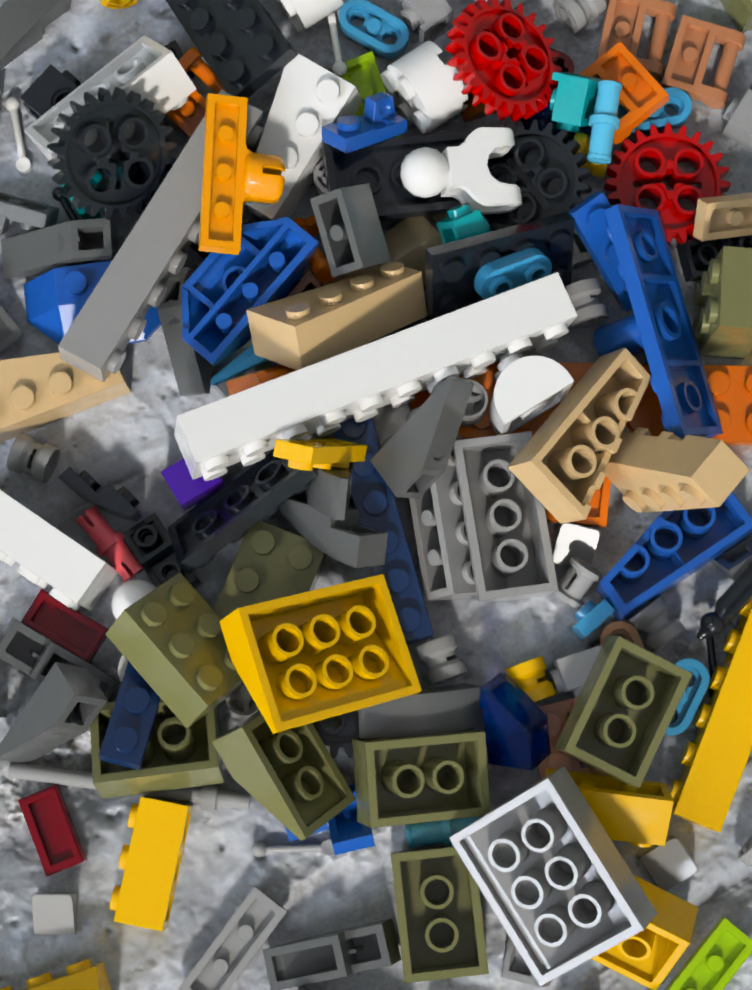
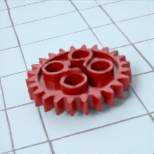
M478 0L474 4H469L452 21L454 27L447 32V36L453 41L445 47V50L455 55L447 64L448 66L458 68L459 72L453 77V80L464 81L465 86L461 93L465 95L472 92L474 95L472 105L475 107L483 102L487 116L497 110L500 121L510 116L511 120L516 122L522 117L527 120L548 106L552 92L558 87L559 82L551 80L553 72H561L562 68L553 63L560 54L549 49V46L554 42V38H544L542 35L546 25L536 26L534 24L536 14L533 12L526 17L523 15V4L520 3L512 9L510 0H503L500 4L498 0Z
M670 123L666 124L663 133H659L653 124L650 126L647 137L640 130H637L633 137L634 143L624 139L621 145L623 152L615 150L611 160L615 164H608L605 173L611 178L607 179L603 186V189L612 191V193L607 195L610 205L621 204L643 208L639 203V199L649 198L653 200L657 207L653 210H658L668 246L672 238H675L678 244L686 243L687 234L692 240L697 239L693 237L698 198L724 196L722 193L728 192L731 187V182L721 180L727 175L729 167H717L723 154L716 153L711 155L709 153L714 142L711 140L703 145L698 143L701 135L699 131L691 138L687 137L685 125L680 128L678 134L673 133ZM644 161L650 162L655 166L656 171L651 173L645 172L641 169L639 163ZM685 162L692 165L695 172L690 174L684 173L679 169L678 163ZM662 181L668 182V187L671 188L672 190H666V185H665L664 183H661V182H662ZM633 183H636V184L640 185L641 187H640V188H636V187L633 186ZM693 184H699L701 188L699 189L693 186ZM678 200H690L694 204L695 209L691 211L684 210L678 204Z

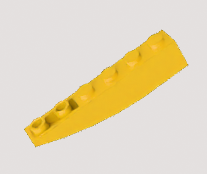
M752 600L740 611L739 614L742 617L737 630L732 628L726 637L723 651L728 652L723 667L717 666L709 682V688L715 690V693L710 698L708 705L703 703L697 713L694 726L699 727L694 742H687L680 758V764L685 765L680 779H673L669 786L674 800L671 814L714 832H721L752 747Z

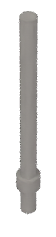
M11 762L9 765V778L96 789L93 785L92 772ZM214 784L136 794L199 803L200 808L216 810L217 806L249 810L251 795L249 793L220 790V785Z

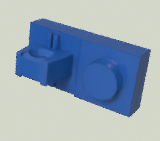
M380 92L366 97L363 115L341 116L337 119V122L322 126V142L347 154L407 133V119L395 114L393 96Z

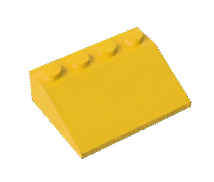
M384 574L240 607L219 621L231 661L273 734L422 691Z

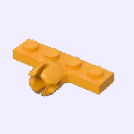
M208 93L206 98L198 251L239 255L241 250L243 203L252 201L275 204L279 201L284 190L285 178L281 176L282 171H285L284 160L278 155L253 153L247 149L248 98Z

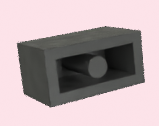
M369 183L339 188L310 199L332 278L362 271L391 261Z

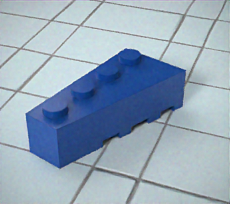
M733 492L720 507L663 511L600 581L597 593L602 600L605 598L616 610L612 614L617 621H624L748 537L752 532V517Z

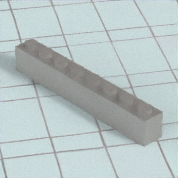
M222 89L219 92L221 95L233 96ZM248 104L246 146L247 149L252 148L255 150L259 145L264 130L262 128V111ZM205 116L58 345L63 361L102 382H105L110 372L113 374L118 372L126 357L124 349L131 339L136 341L142 334L147 323V319L144 317L151 306L157 308L162 302L167 291L165 284L171 274L178 275L187 259L185 252L191 242H199Z

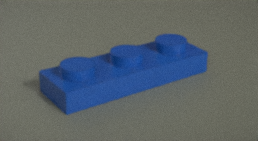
M596 191L567 213L575 218L574 228L621 310L629 312L632 309L625 281L618 272L617 262L619 260L614 243L610 240L606 230L608 222L604 210L612 206L604 192Z

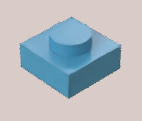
M605 598L597 605L590 600L573 615L578 622L571 630L582 641L616 610Z

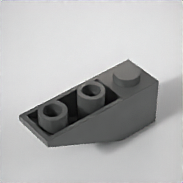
M105 218L72 220L2 239L3 278L40 276L54 268L112 261L118 252V236L111 218L110 220Z
M183 267L178 275L171 274L165 284L167 286L166 294L157 309L179 394L184 397L209 394L210 381L213 378V365L182 339L181 287L195 272V269Z
M448 376L439 381L433 387L431 396L420 407L415 408L407 415L405 424L394 435L389 436L381 443L379 452L370 460L396 497L419 499L445 472L474 386L471 380Z
M58 662L54 663L0 743V760L28 764L88 730L108 701L88 668Z

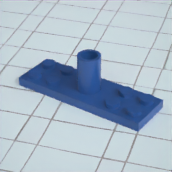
M616 204L604 210L608 222L606 230L610 240L614 243L619 260L617 262L618 272L625 281L634 314L596 329L593 336L595 349L599 357L625 347L633 356L645 352L651 371L650 383L660 402L662 409L661 421L665 431L673 432L674 435L681 439H684L686 435L712 438L723 434L658 210Z

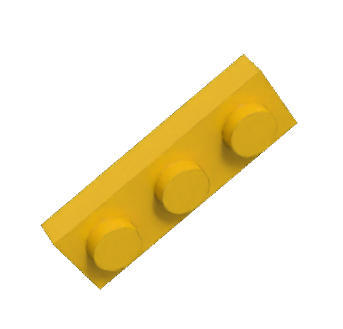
M335 438L276 439L273 456L287 459L288 467L298 470L313 471V467L330 470L332 466L349 468L350 462L365 461L367 445Z

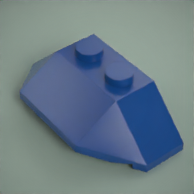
M289 217L242 225L239 255L211 252L181 287L182 339L213 366L238 350L251 338L246 310L285 298L299 282L319 242Z
M112 261L54 268L23 284L27 322L59 345ZM151 306L144 317L147 319V323L142 334L136 341L131 339L128 344L146 342L161 326L158 307Z

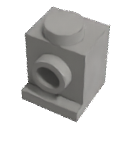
M399 0L401 2L400 15L408 28L413 31L415 29L418 30L420 45L426 41L433 42L453 27L454 9L446 0Z
M603 644L552 662L555 670L549 671V675L557 694L573 690L575 697L579 696Z

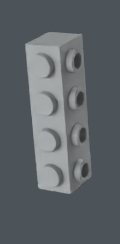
M457 435L456 440H462V436ZM452 449L445 472L419 499L409 498L425 601L461 599L477 595Z

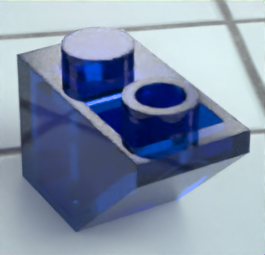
M499 673L480 688L479 705L483 710L488 764L532 771L551 754L547 715L507 673Z

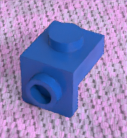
M355 784L348 785L356 798ZM356 800L328 821L335 855L375 846L372 829L357 822Z

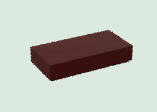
M43 589L40 590L21 621L88 663H91L106 640L107 636L105 634L109 630L77 610L76 612L72 608L67 607Z
M59 784L18 800L46 877L87 861Z

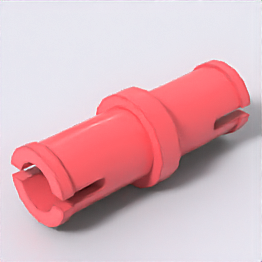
M96 506L86 510L84 517L80 515L75 522L81 526L98 547L95 550L100 557H106L124 582L132 580L136 577V573L139 574L144 570V567L140 565L137 558L123 542L125 538L120 531L116 533Z

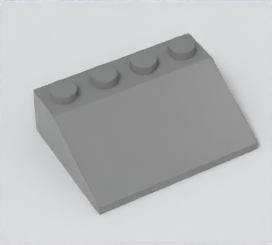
M565 766L560 767L449 837L539 986L640 933L657 914Z

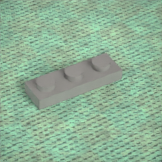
M255 885L178 989L230 990L288 910Z

